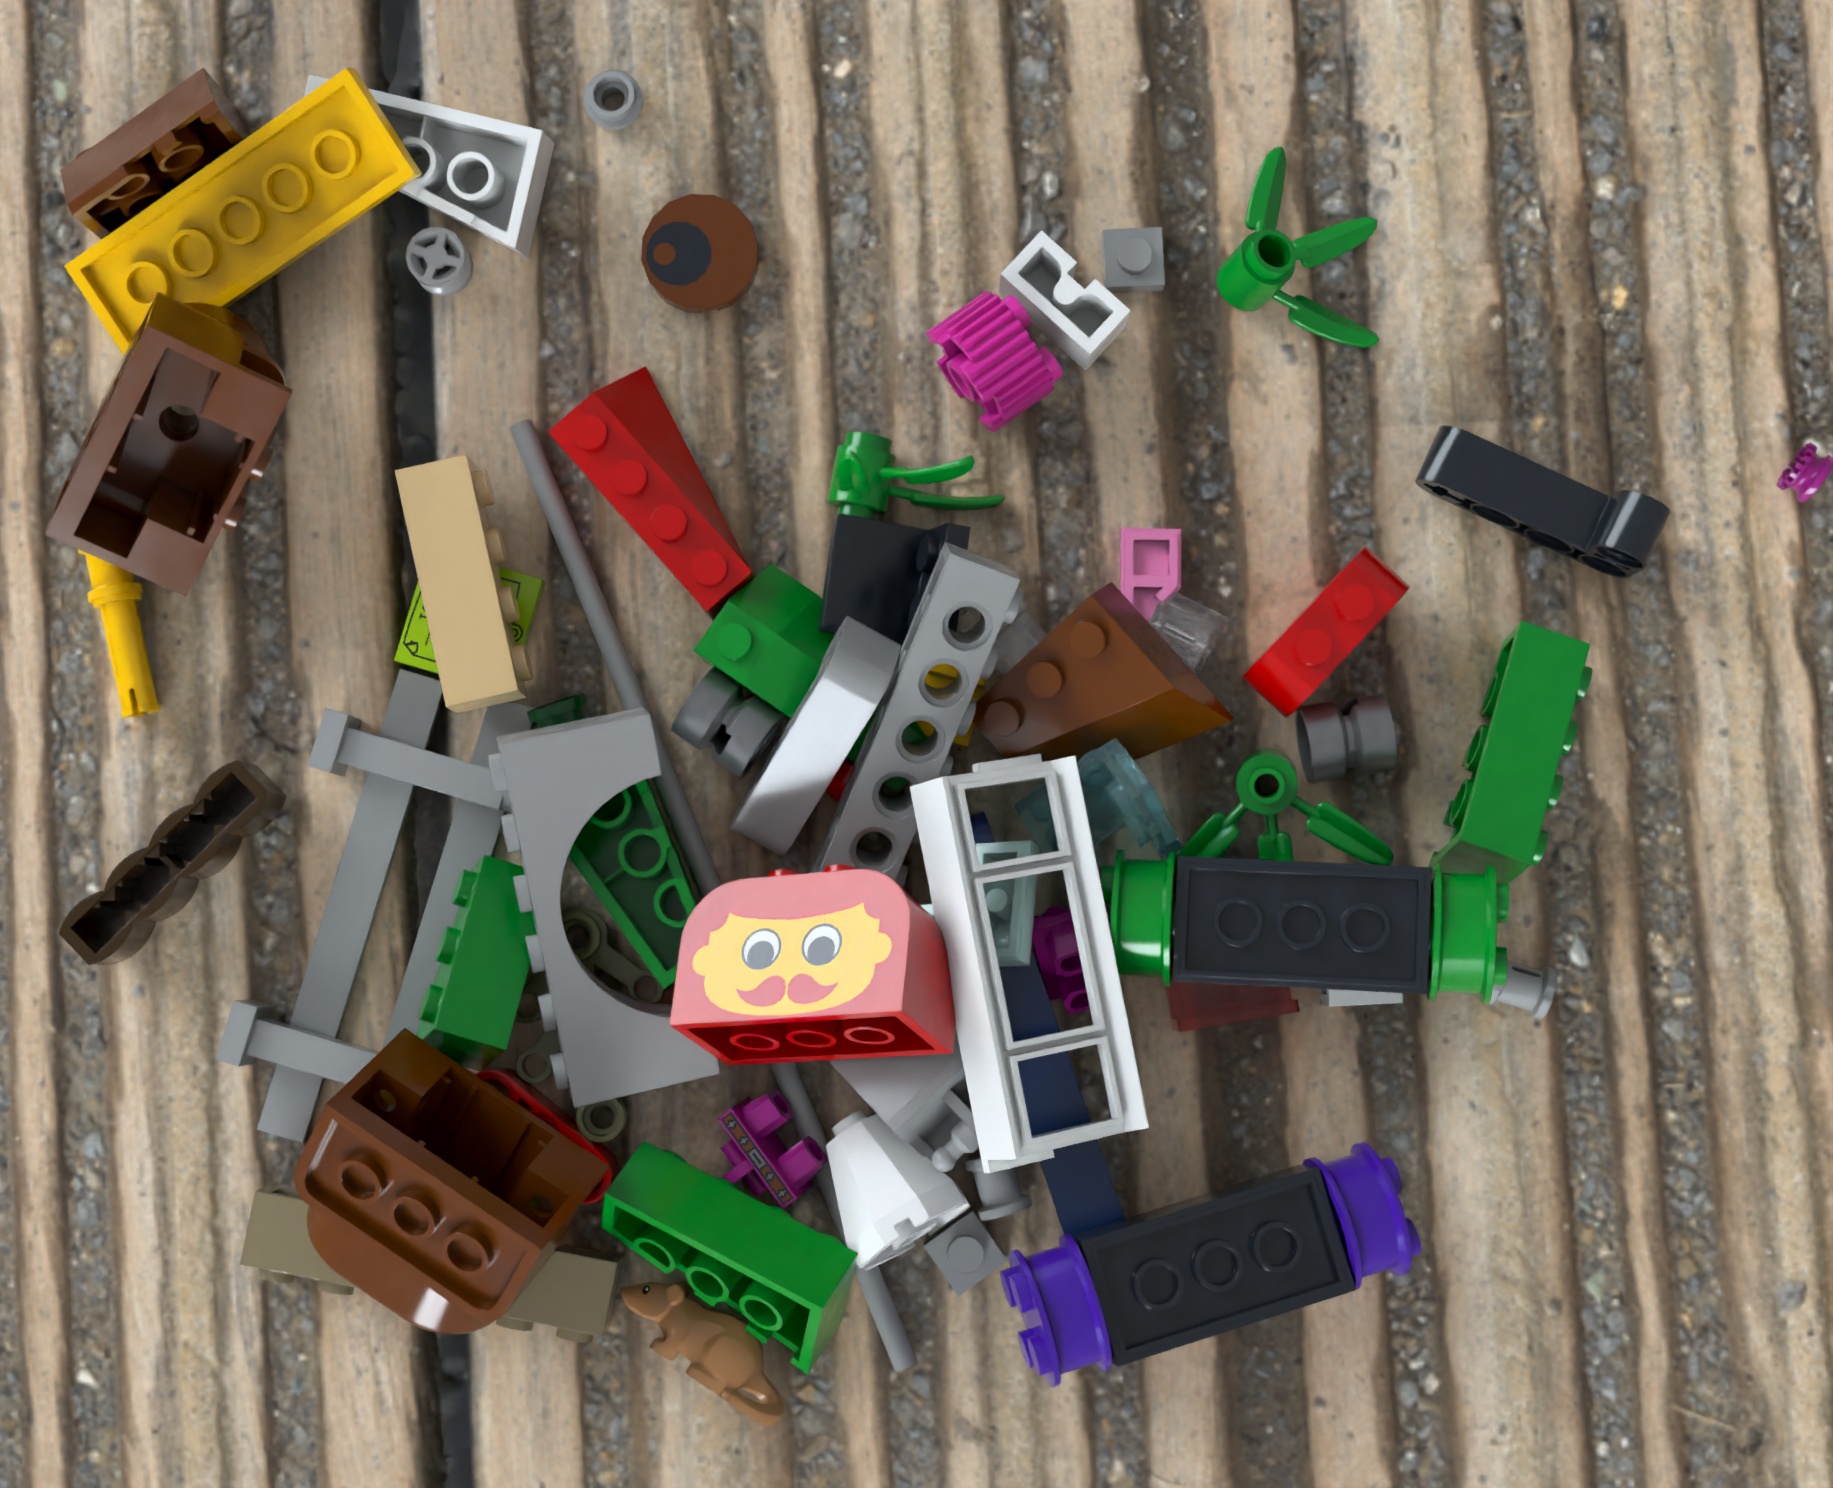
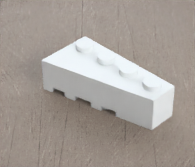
M309 74L304 97L329 79ZM368 89L422 172V175L398 191L528 258L555 144L545 132L523 125Z

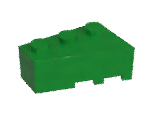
M485 854L471 871L463 869L457 881L452 904L459 906L453 926H446L441 936L435 961L440 962L434 983L429 984L423 997L418 1016L421 1022L416 1036L462 1067L479 1072L507 1049L530 966L525 937L536 934L532 911L520 913L513 882L514 876L524 874L523 867Z

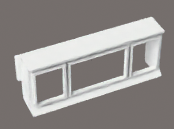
M1041 754L981 762L972 765L973 773L942 776L910 787L934 916L942 932L947 949L956 1019L955 1026L984 1173H993L1055 1158L1053 1149L1119 1133L1149 1128L1076 756L1042 762ZM1045 778L1059 851L979 865L965 791ZM1063 870L1093 1025L1013 1042L983 884ZM1097 1044L1111 1118L1032 1136L1017 1062Z

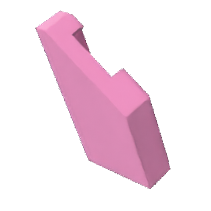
M1122 528L1120 531V592L1148 622L1181 589V529Z

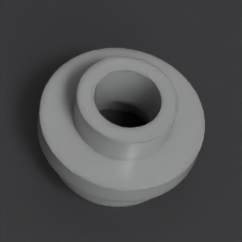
M609 70L599 73L590 80L584 92V106L589 118L596 125L607 130H620L630 126L639 117L643 107V96L638 83L632 76L622 71ZM612 94H618L625 98L623 105L617 110H609L604 107L605 99Z

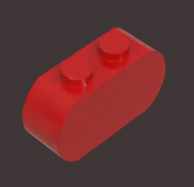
M1365 545L1241 677L1280 714L1287 718L1320 686L1408 591L1410 585Z

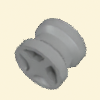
M430 227L421 230L412 237L406 251L407 265L411 273L427 292L435 296L448 297L458 294L467 287L472 278L473 262L471 255L454 232L443 227ZM445 266L452 267L451 269L447 268L446 270L439 272V275H436L438 269H442Z

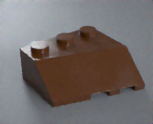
M202 68L99 143L82 151L75 160L60 170L67 206L75 218L96 236L103 239L250 136V133L236 106L208 72Z
M1110 582L1091 594L976 702V711L972 722L1005 759L1041 754L1042 762L1076 756L1080 781L1082 782L1231 722L1234 717L1120 590Z

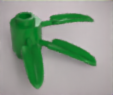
M1282 146L1274 148L1266 155L1260 166L1249 199L1245 225L1248 229L1255 230V232L1248 235L1220 266L1216 279L1220 294L1231 306L1242 311H1256L1272 298L1290 308L1288 318L1293 324L1313 334L1353 347L1368 348L1375 345L1379 338L1373 331L1302 295L1292 297L1280 289L1292 277L1296 260L1300 259L1302 266L1305 268H1312L1350 251L1372 236L1377 228L1378 220L1372 217L1349 220L1299 237L1292 242L1285 234L1276 230L1285 178L1286 156Z
M847 432L844 445L837 446L827 503L838 508L837 515L848 514L873 519V515L886 514L889 496L907 499L912 505L919 507L958 511L993 508L1003 503L1005 496H944L891 485L892 479H904L909 484H932L952 480L971 471L975 461L973 456L970 455L933 467L913 469L894 467L896 457L891 454L893 442L890 439L864 432Z
M1263 748L1248 754L1239 765L1236 777V791L1240 802L1227 816L1221 812L1213 814L1180 850L1177 858L1178 856L1218 858L1238 838L1239 828L1235 823L1249 809L1266 817L1267 833L1260 835L1257 841L1259 860L1294 861L1291 837L1287 832H1279L1277 813L1285 810L1289 805L1308 816L1305 825L1309 832L1354 858L1371 865H1390L1393 862L1394 855L1392 850L1380 838L1336 807L1325 801L1319 802L1314 807L1296 795L1298 787L1297 773L1293 762L1287 755L1278 750ZM1271 774L1278 780L1279 787L1272 794L1259 793L1254 785L1256 779L1260 775Z

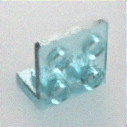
M1114 738L1100 748L1089 751L1079 760L1077 766L1093 847L1122 827H1125L1139 848L1149 842L1161 860H1166L1170 851L1178 852L1183 848L1153 785L1117 738ZM1042 783L1033 788L1025 798L1014 806L1033 842L1040 848V854L1059 851L1046 783Z

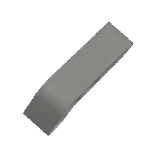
M849 616L845 618L824 655L816 678L747 791L729 829L784 857L882 699L896 666L901 649L900 644Z

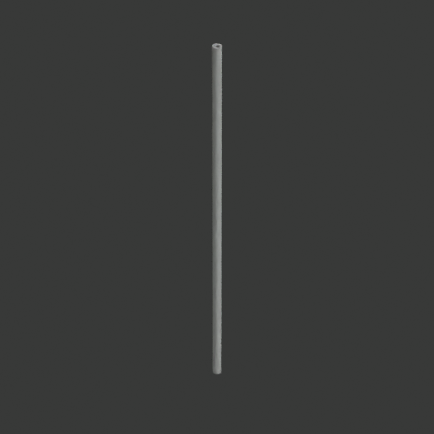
M530 419L520 421L510 427L511 434L624 710L643 707L650 713L662 775L652 778L700 896L703 899L708 893L721 886L722 883L533 422ZM795 1062L769 1063L781 1094L792 1109L794 1116L791 1118L800 1140L809 1135L818 1143L828 1158L826 1149L828 1142ZM828 1159L815 1177L840 1238L846 1245ZM856 1263L854 1272L895 1372L915 1365L917 1359L879 1266L866 1271L863 1268H859Z

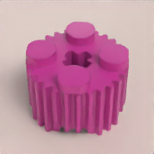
M985 291L926 332V335L932 345L937 343L943 348L942 351L945 356L939 359L937 364L939 370L944 374L946 381L951 385L952 390L960 399L966 396L971 402L974 403L976 401L978 405H981L985 414L979 417V420L988 431L996 432L1051 393L1054 389V382L1062 377L1063 374L1053 354L1044 346L1037 349L1035 342L1030 339L1029 333L1025 329L1031 326V320L1017 299L1010 295L1002 300L997 294L993 295L991 292Z

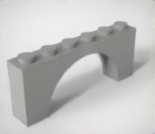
M643 707L496 737L499 753L488 755L495 792L507 790L512 814L500 816L507 851L508 853L520 851L524 870L523 875L513 877L520 913L532 911L536 934L526 936L525 939L532 972L544 971L549 994L537 997L545 1033L557 1031L561 1053L550 1055L557 1092L568 1089L574 1108L720 1074L718 1059L669 1025L672 1004L651 1003L635 999L609 987L585 967L573 951L567 940L562 922L560 907L562 875L571 847L583 826L604 803L617 793L645 779L662 775L650 713Z

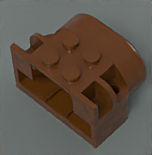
M158 292L102 399L96 418L60 491L45 535L185 597L187 596L221 529L224 528L232 532L237 525L247 502L244 495L251 479L258 482L262 477L273 453V448L270 445L278 426L276 423L293 390L286 387L282 369L277 362L271 359L265 342L246 320L220 306L197 302L181 303L163 293ZM170 406H187L195 414L181 415L172 410Z
M404 1028L326 1103L295 1167L293 1181L299 1196L309 1205L307 1229L311 1243L320 1258L334 1272L407 1322L427 1331L457 1335L483 1329L495 1320L500 1319L510 1309L550 1259L558 1243L573 1225L580 1205L604 1177L610 1166Z

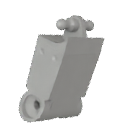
M956 1026L952 1054L828 1060L890 1129L909 1143L922 1156L931 1160L933 1166L938 1171L946 1172L953 1169L956 1160L964 1153H974L979 1148Z

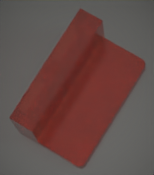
M1172 981L1171 987H1165L1172 1030L1177 1032L1300 1012L1298 999L1291 998L1290 987Z

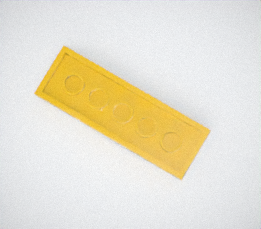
M345 68L64 265V267L124 355L158 292L181 303H207L226 309L422 175V172L356 69Z

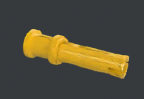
M77 549L79 554L86 557L92 590L87 593L88 601L90 604H93L94 609H100L122 709L121 717L133 718L144 716V712L153 714L161 711L136 603L142 600L141 595L144 593L142 584L135 582L133 573Z

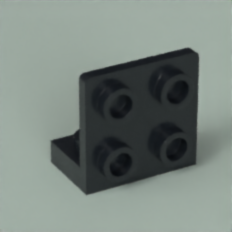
M848 514L836 515L832 525L819 631L835 635L842 622L849 616L895 641L902 647L944 542L968 550L971 527L945 523L925 530ZM960 608L951 615L948 627L957 632Z

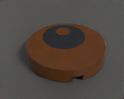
M690 194L668 202L652 217L642 237L641 261L651 287L667 304L687 313H702V311H712L715 309L719 311L732 306L749 291L758 272L759 244L750 220L735 204L715 195Z

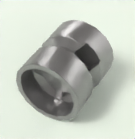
M713 667L701 679L683 704L672 724L671 731L698 750L708 746L713 748V760L742 779L764 752L785 715L758 696L746 700L742 697L743 687Z
M1384 694L1349 698L1341 710L1330 701L1303 705L1296 709L1295 723L1298 750L1302 768L1309 783L1342 779L1350 767H1354L1360 775L1395 770L1397 763L1395 729L1391 711Z

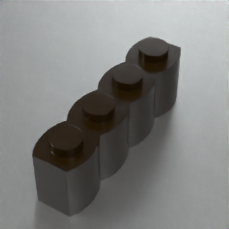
M234 761L220 767L201 785L193 804L179 808L161 822L151 838L149 847L133 852L115 867L103 891L87 896L73 907L64 919L59 935L88 965L117 964L132 957L149 940L156 922L175 915L191 900L198 887L199 880L213 876L225 868L237 854L244 837L258 833L276 818L283 807L286 795L256 765Z

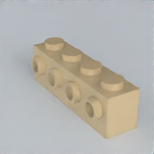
M467 454L395 470L445 706L458 714L527 698L524 681L533 679L532 666L525 644L516 646L511 623L520 621V613L513 587H503L498 564L507 563V554L499 527L490 529L485 506L494 505L495 501L487 470L478 471L476 465Z

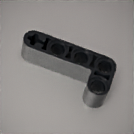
M1443 425L1439 427L1415 480V483L1420 488L1442 500L1599 572L1618 578H1629L1646 568L1671 512L1662 502L1635 491L1621 490L1610 497L1477 435L1453 426Z

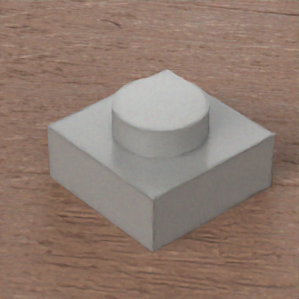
M1162 227L1103 230L1101 238L1104 287L1111 293L1163 291L1165 287Z
M973 1208L923 1243V1247L958 1296L1008 1261V1258Z

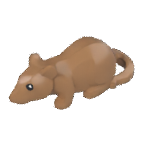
M683 1281L675 1284L646 1282L622 1287L621 1296L628 1308L644 1318L655 1321L663 1332L664 1336L654 1339L649 1346L653 1351L673 1361L681 1353L691 1363L686 1370L687 1375L758 1423L773 1427L780 1420L784 1411L783 1401L776 1387L764 1374V1352L761 1341L744 1330L749 1322L731 1313L706 1308L700 1302L689 1297L690 1286ZM742 1388L753 1393L760 1399L762 1404L745 1397L738 1390Z

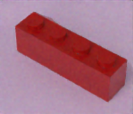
M646 366L594 391L548 431L563 452L712 621L720 613L726 602L755 577Z

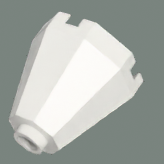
M858 1111L841 1120L832 1128L836 1137L826 1145L846 1245L849 1249L858 1253L856 1263L859 1268L867 1271L903 1254L916 1246L913 1241L927 1232L929 1236H932L945 1228L970 1207L959 1185L944 1172L935 1169L931 1160L922 1156L909 1143L895 1134L878 1114L867 1118L864 1111Z

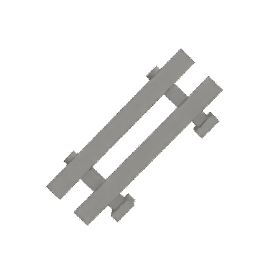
M400 669L379 736L359 731L361 719L325 708L308 766L344 777L348 765L366 770L368 773L290 1024L269 1019L273 1008L271 1005L251 999L234 1000L215 1059L238 1067L255 1064L257 1058L277 1063L257 1130L305 1143L325 1078L347 1084L379 1053V1051L339 1040L338 1036L416 786L457 797L459 801L382 1049L404 1028L415 1035L417 1034L421 1022L418 1019L421 1003L429 984L434 983L440 962L435 961L438 945L446 926H453L459 906L452 904L459 876L463 869L471 871L484 854L491 857L494 856L502 830L500 816L506 815L507 812L512 813L507 790L495 792L488 755L499 753L496 737L533 729L534 723H530L527 711L534 708L512 701L488 706L470 763L427 751L444 697L440 680Z

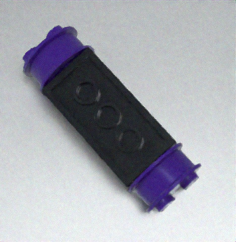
M1359 1142L1352 1145L1349 1156L1322 1163L1316 1157L1305 1159L1302 1165L1289 1167L1072 1236L1064 1234L1060 1236L1058 1247L1024 1257L1018 1249L1010 1251V1268L1000 1271V1277L1010 1307L1017 1306L1023 1318L1026 1329L1018 1332V1339L1028 1368L1035 1367L1039 1376L1044 1375L1049 1385L1056 1387L1061 1383V1374L1092 1364H1097L1102 1371L1111 1369L1112 1363L1116 1366H1122L1358 1290L1361 1286L1362 1278L1379 1272L1390 1270L1397 1276L1407 1274L1411 1269L1412 1257L1421 1254V1243L1414 1224L1409 1218H1405L1398 1194L1402 1193V1181L1394 1161L1390 1157L1380 1159L1369 1144Z

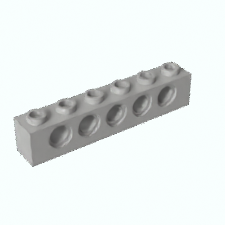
M944 542L900 650L891 681L877 706L810 873L824 872L825 867L830 865H849L857 869H870L881 872L892 878L903 888L908 867L902 863L910 844L920 845L911 792L909 788L904 795L897 798H889L882 795L879 789L884 781L895 776L908 779L911 782V786L935 778L950 775L953 757L948 756L951 745L956 734L964 736L972 723L976 711V702L972 701L971 697L979 678L988 680L991 676L1000 652V646L994 644L1001 625L1003 622L1008 624L1013 622L1022 602L1024 590L1018 588L1020 579L1012 567ZM972 607L979 610V622L972 630L961 633L955 632L948 627L951 615L959 608ZM948 664L957 669L954 681L944 688H933L925 683L927 673L936 665ZM914 721H927L934 726L932 735L924 742L910 743L902 738L904 729ZM869 832H880L889 838L886 845L875 852H866L857 846L859 839Z

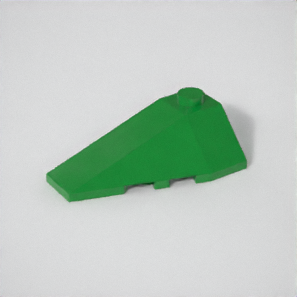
M770 563L726 602L693 651L712 668L715 667L739 683L743 689L753 696H758L790 720L816 678L824 655L835 635L819 631L822 605L820 596ZM876 709L846 756L852 763H855ZM916 721L910 723L902 733V738L910 743H921L928 739ZM895 776L883 783L900 794L909 780L904 777Z

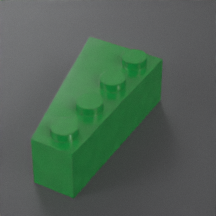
M1522 620L1503 641L1479 713L1481 717L1490 719L1488 726L1480 725L1468 746L1462 767L1472 772L1470 780L1465 779L1462 782L1455 799L1449 803L1443 824L1454 829L1449 843L1440 852H1433L1428 867H1431L1432 863H1440L1442 873L1483 874L1485 867L1491 865L1495 867L1496 883L1509 884L1529 866L1538 865L1548 841V831L1541 829L1546 810L1551 811L1554 808L1563 785V776L1556 774L1560 756L1568 754L1577 733L1578 722L1571 720L1575 701L1580 702L1583 699L1592 677V668L1585 666L1590 648L1589 643Z
M645 779L617 793L590 817L575 839L568 857L663 989H671L675 986L682 932L688 917L698 904V901L649 779Z
M646 1141L642 1142L605 1191L601 1228L667 1274L678 1268L685 1273L686 1279L695 1290L694 1294L712 1307L717 1302L724 1301L750 1320L744 1330L764 1344L770 1336L779 1340L795 1352L790 1363L807 1375L809 1374L843 1320L858 1257L857 1252L847 1248L835 1236L821 1234L794 1220L785 1210L776 1206H767L741 1192L730 1181L723 1178H714L689 1165L675 1152L661 1150Z

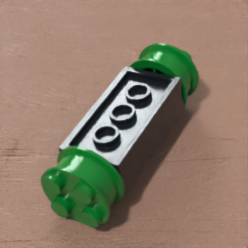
M1117 849L1115 865L1102 866L1101 887L1105 904L1111 905L1110 933L1120 979L1122 975L1162 977L1164 987H1171L1172 981L1427 994V1000L1435 1001L1438 992L1477 993L1480 996L1481 1002L1488 1004L1491 1000L1493 985L1506 984L1507 948L1496 947L1497 923L1507 922L1509 885L1496 883L1495 867L1491 865L1485 867L1483 874L1442 873L1440 863H1432L1431 867L1190 856H1178L1177 858V852L1170 851L1167 860L1127 859L1125 850Z

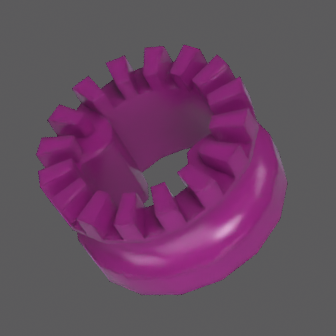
M1811 442L1807 443L1794 456V459L1798 462L1795 464L1790 461L1788 466L1792 470L1789 468L1784 469L1776 484L1782 490L1787 488L1794 489L1796 492L1795 499L1801 503L1807 501L1818 490L1833 469V457L1830 455L1819 457L1816 454L1817 447Z

